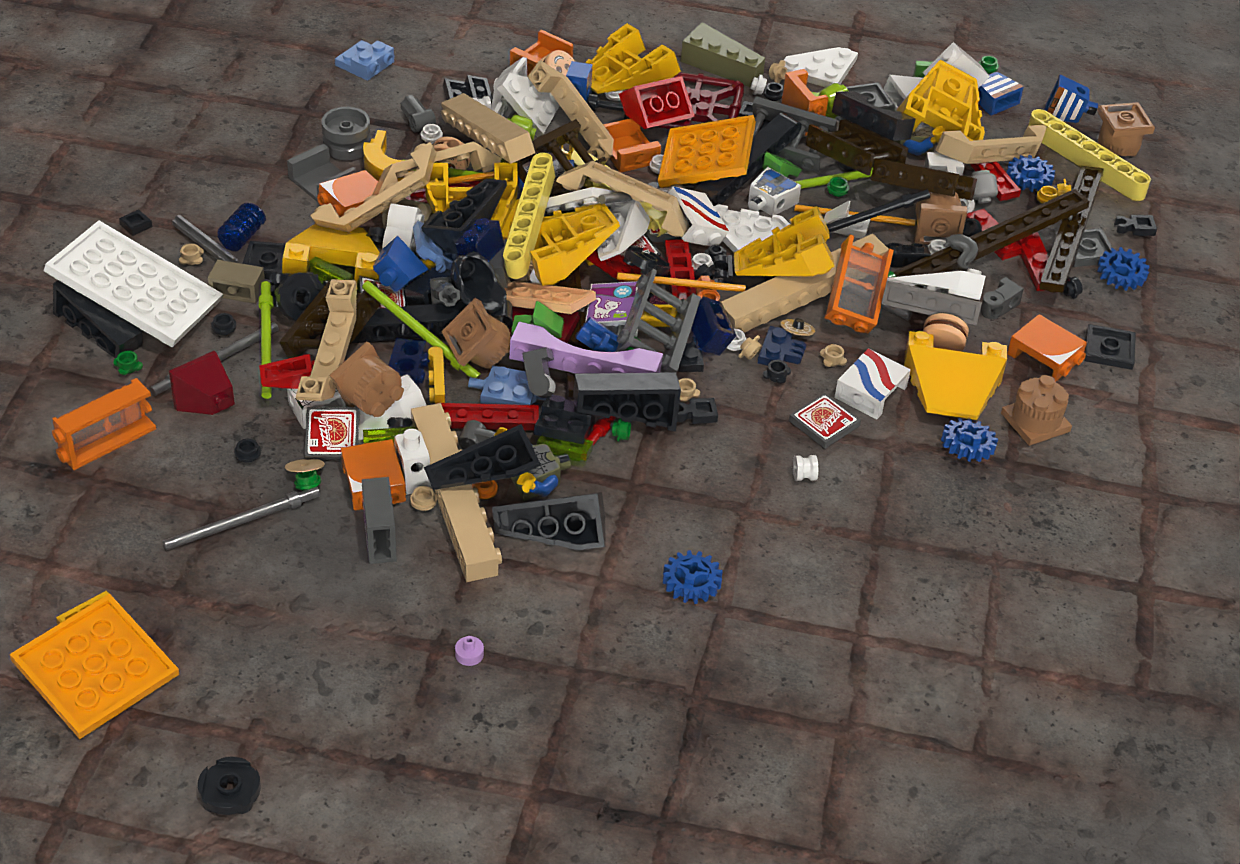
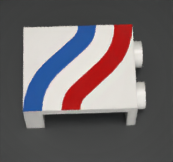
M673 186L668 194L677 197L683 213L687 215L692 224L682 237L683 241L706 246L719 245L729 230L706 193Z
M868 348L838 379L834 398L878 419L882 415L885 399L897 387L903 390L907 388L911 369Z

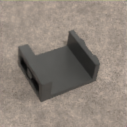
M324 143L287 160L288 178L317 202L319 183L356 173L354 167L342 172L330 162L329 147Z

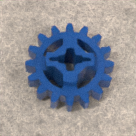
M1020 155L1019 159L1014 157L1012 162L1009 161L1007 174L1017 186L1021 187V190L1029 188L1030 192H1033L1034 189L1039 191L1043 186L1052 185L1055 170H1052L1053 165H1047V160L1042 161L1040 157L1034 159L1031 155H1028V158Z
M1122 247L1118 251L1111 248L1110 252L1105 251L1103 256L1100 257L1097 272L1101 273V279H1107V285L1115 284V289L1123 286L1125 291H1127L1128 287L1135 290L1137 285L1142 287L1144 281H1146L1149 274V265L1145 264V258H1139L1140 253L1132 254V249H1128L1126 252Z
M958 418L957 422L950 420L949 425L945 424L941 441L944 442V448H950V454H958L957 458L966 457L967 461L976 459L978 462H981L982 457L988 460L990 455H994L998 438H995V432L989 431V426H981V421L973 423L971 419L963 421L961 418Z
M688 550L686 556L678 552L676 559L669 558L668 564L664 565L662 582L666 584L667 592L673 591L674 599L681 596L683 597V603H686L688 599H693L694 604H697L699 598L707 602L709 595L714 597L717 595V589H721L723 572L719 570L718 562L711 563L712 556L709 555L704 558L701 551L697 555H692L691 550Z

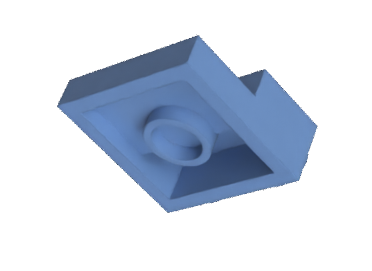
M361 40L336 57L335 66L368 81L394 62V48L378 40L372 45Z

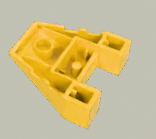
M628 23L612 33L607 38L608 43L596 50L597 55L592 60L588 59L585 62L593 64L591 90L597 94L630 89L634 86L673 78L681 72L674 51L664 45H660L645 57L640 58L638 55L646 50L639 30Z
M942 60L936 63L897 108V111L916 118L913 131L923 122L933 128L942 126L945 132L961 131L969 141L983 140L985 131L980 122L982 111L978 108L980 98L977 79Z
M434 163L429 183L425 185V194L433 213L438 210L444 212L450 208V202L465 198L467 196L466 192L473 187H449L448 163ZM494 163V179L506 180L507 186L479 243L498 240L517 199V163Z
M605 204L575 207V212L562 214L561 210L553 211L552 216L543 217L535 248L533 251H530L535 275L542 286L554 285L568 277L620 227L619 221Z
M818 206L790 219L791 224L780 230L779 227L771 230L773 235L763 241L758 238L734 252L736 275L815 276L817 274H825L835 267L833 256L826 244L827 239L830 238L829 229Z
M315 223L286 242L282 261V273H308L310 261L355 267L354 280H356V283L359 276L379 280V275L374 271L373 265L380 252L371 238L366 236L367 232L364 228L357 227L350 232L318 226Z
M909 331L904 366L911 369V383L917 387V395L926 412L977 420L986 407L989 398H992L997 386L999 387L1002 383L1007 361V345H1001L997 342H982L980 354L933 348V334L923 331Z

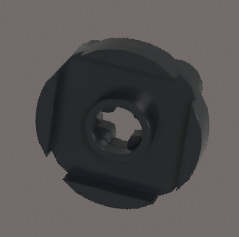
M631 245L628 247L623 258L625 263L641 268L640 273L644 275L654 268L657 270L656 276H667L671 266H669L670 264L665 259L651 251L649 254L642 252L643 248Z
M306 273L290 274L280 282V285L275 290L277 305L284 316L291 321H296L323 289V286L312 275ZM297 292L305 293L304 303L297 301Z
M224 757L216 760V765L211 766L209 769L207 766L201 772L198 779V792L204 809L221 815L245 814L249 812L261 790L260 776L257 769L255 770L251 767L249 761L240 757ZM231 781L236 786L230 790L222 788V786H227L228 782Z

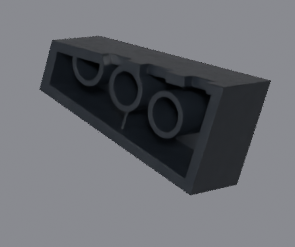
M58 280L53 283V314L58 318L61 316L67 318L66 324L72 328L78 326L82 331V335L87 339L95 338L97 346L116 359L121 352L135 351L142 346L143 330L119 317Z

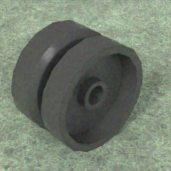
M348 106L334 108L324 114L322 117L323 143L329 147V154L332 158L355 160L364 156V142H371L370 117L365 111Z

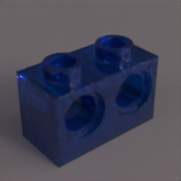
M396 338L388 364L401 377L408 374L418 387L420 383H424V367H428L430 361L428 352H426V341Z

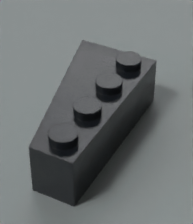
M676 372L575 374L573 397L577 412L605 418L610 416L618 417L622 421L630 423L632 420L643 422L646 426L655 428L657 425L667 427V430L676 432L681 393Z

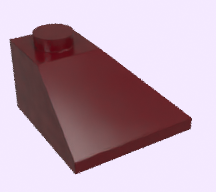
M215 351L169 371L174 408L177 411L214 415L235 405L233 386Z

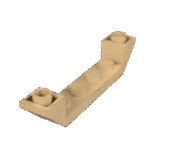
M539 61L528 75L530 81L538 92L551 93L571 121L577 119L581 125L579 132L590 145V149L587 152L597 159L605 157L608 160L613 151V137L568 77L543 61Z
M1045 125L1028 126L1023 137L969 141L961 131H946L942 133L935 150L965 164L1010 161L1014 157L1019 159L1020 155L1027 158L1028 155H1031L1034 158L1042 143L1047 127Z
M474 141L437 151L434 163L450 164V160L457 158V161L470 158L473 170H482L483 173L493 171L494 163L501 162L499 156ZM413 158L386 167L372 195H378L384 191L387 185L397 183V179L404 177L409 171L415 169L417 171L419 168Z
M432 143L420 144L411 153L413 160L419 168L417 171L408 172L403 177L404 179L387 185L384 191L378 195L369 196L362 205L357 208L348 209L342 217H339L332 204L329 203L328 205L324 204L316 208L314 213L311 214L312 219L318 226L350 232L390 208L391 203L396 204L429 183L436 157V151Z
M590 161L564 172L556 181L567 190L578 191L584 185L588 176L592 182L604 183L615 192L627 193L636 201H645L652 204V207L656 210L667 211L661 228L667 230L668 234L675 237H683L689 229V224L677 197L595 161Z
M331 279L326 295L330 313L311 376L301 377L296 393L297 400L324 401L334 397L336 387L329 375L344 362L356 322V280Z

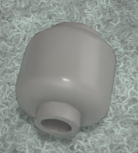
M989 170L973 172L971 177L977 178L973 200H978V204L992 202L991 198L998 194L996 176L990 173Z

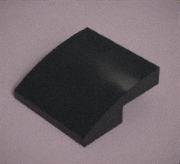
M467 75L465 82L444 79L443 89L446 100L464 93L471 98L476 97L477 99L489 96L492 105L493 97L487 78Z

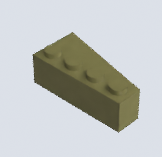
M703 22L682 42L681 62L728 80H739L747 87L751 86L754 77L758 78L759 74L763 75L765 57Z

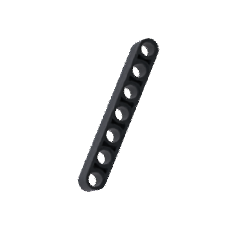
M780 113L753 136L746 175L720 178L715 181H702L693 191L706 193L713 206L723 204L763 168L766 152L774 155L779 154L799 135L802 127L801 123L784 113Z
M508 300L505 301L503 307L498 311L488 313L504 323L507 328L511 329L513 326L512 304ZM456 302L455 306L429 304L404 306L401 308L436 337L444 336L442 330L467 305L463 302ZM378 308L352 343L422 337L387 308Z

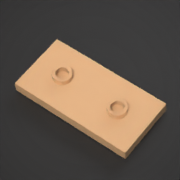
M513 281L508 284V288H504L507 294L506 300L514 307L534 309L536 301H539L553 312L572 314L596 300V292L592 290L552 285L542 286L541 284Z

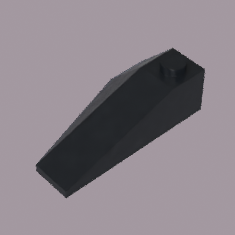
M496 179L483 180L468 190L465 198L459 201L453 200L449 203L450 208L444 212L438 210L432 214L421 227L422 231L447 253L467 255L480 242L507 186V181Z
M522 424L430 464L424 467V470L433 490L517 477L541 466Z
M602 492L492 507L496 534L567 547L574 550L606 547L605 511Z

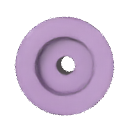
M466 636L457 641L455 657L459 663L473 666L482 661L484 645L480 639Z

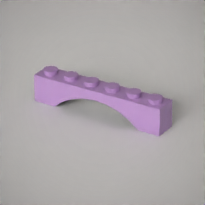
M518 322L510 339L509 359L524 362L522 353L547 347L553 352L554 360L548 361V367L571 373H661L663 353L640 348L620 352L585 350L557 339L541 326Z

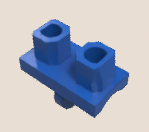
M591 317L587 319L575 336L576 339L598 352H616L619 344L617 342L618 335Z

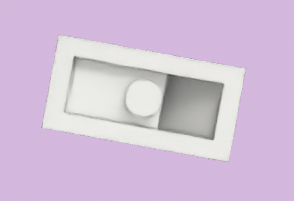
M847 201L828 211L824 217L825 223L829 224L852 216L849 214L851 201ZM870 219L839 229L833 233L847 236L853 235L855 238L860 239L864 238L869 228Z

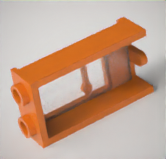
M849 235L841 245V253L824 318L831 320L836 325L851 327L856 332L869 333L878 322L894 250L889 249L881 256L872 252L874 248L872 243H865L861 248L853 246L854 236Z
M135 378L131 380V384L125 385L121 389H116L60 416L58 419L56 417L52 418L54 425L52 435L58 443L56 453L60 461L67 463L73 470H76L156 430V425L145 415V413L152 411L151 405L145 399L151 396L150 391Z

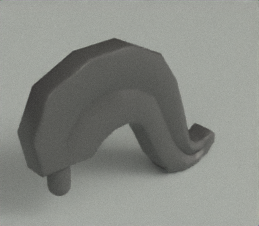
M954 234L946 239V243L943 244L944 247L951 246L953 249L962 252L957 260V268L960 271L967 272V269H970L967 265L978 254L977 243L965 235Z

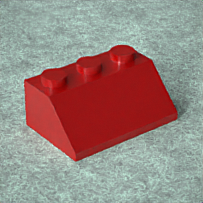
M682 76L634 86L619 94L625 115L643 129L695 117Z

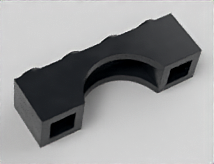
M855 91L836 92L832 113L892 141L911 139L916 118L900 111H891L873 106L868 103L869 97Z

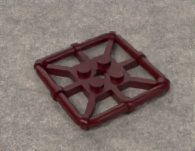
M679 72L674 77L682 76L684 81L696 83L695 89L686 87L695 117L686 119L684 123L674 122L657 127L671 129L695 125L691 124L692 121L703 123L719 121L713 116V113L729 115L728 119L737 118L744 95V84L739 80L733 81L704 76L703 73L696 75ZM703 84L725 87L716 92L701 90ZM734 96L731 105L716 103L717 101Z

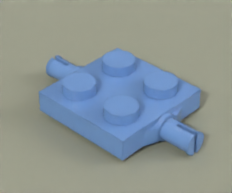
M418 220L413 226L418 255L425 260L433 261L436 264V271L439 270L440 273L444 272L446 268L451 270L452 263L458 257V254L447 253L422 231L421 227L424 223Z
M492 366L486 379L470 377L468 382L469 388L482 389L480 403L532 405L537 399L546 400V398L536 396L530 391L526 371Z

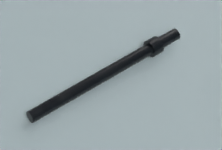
M928 189L912 195L908 193L902 195L901 199L826 225L829 233L902 207L907 209L914 206V203L931 198Z

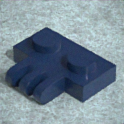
M770 326L758 357V364L768 366L769 362L773 360L800 364L807 345L803 341L792 339L793 333L780 327Z

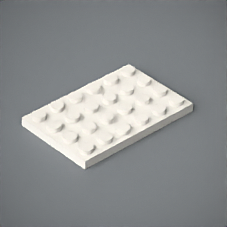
M97 221L45 264L44 272L75 289L77 292L170 347L178 343L221 301L223 296L221 292L101 221Z

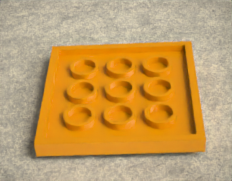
M754 115L671 128L658 177L659 186L663 188L676 184H695L701 181H715L720 178L746 175L756 124Z
M110 593L10 654L14 665L79 739L179 675L178 667Z

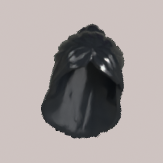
M478 252L460 255L455 259L451 266L450 278L454 282L456 289L460 290L463 303L468 305L476 298L482 302L488 313H494L501 309L506 301L507 294L497 279L493 265Z

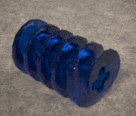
M241 204L228 220L219 227L217 235L220 243L227 250L239 251L251 239V236L260 229L261 225L265 223V213L255 204Z

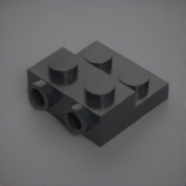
M559 395L547 396L541 408V415L534 426V435L584 445L595 424V416L577 412L575 401L566 400Z

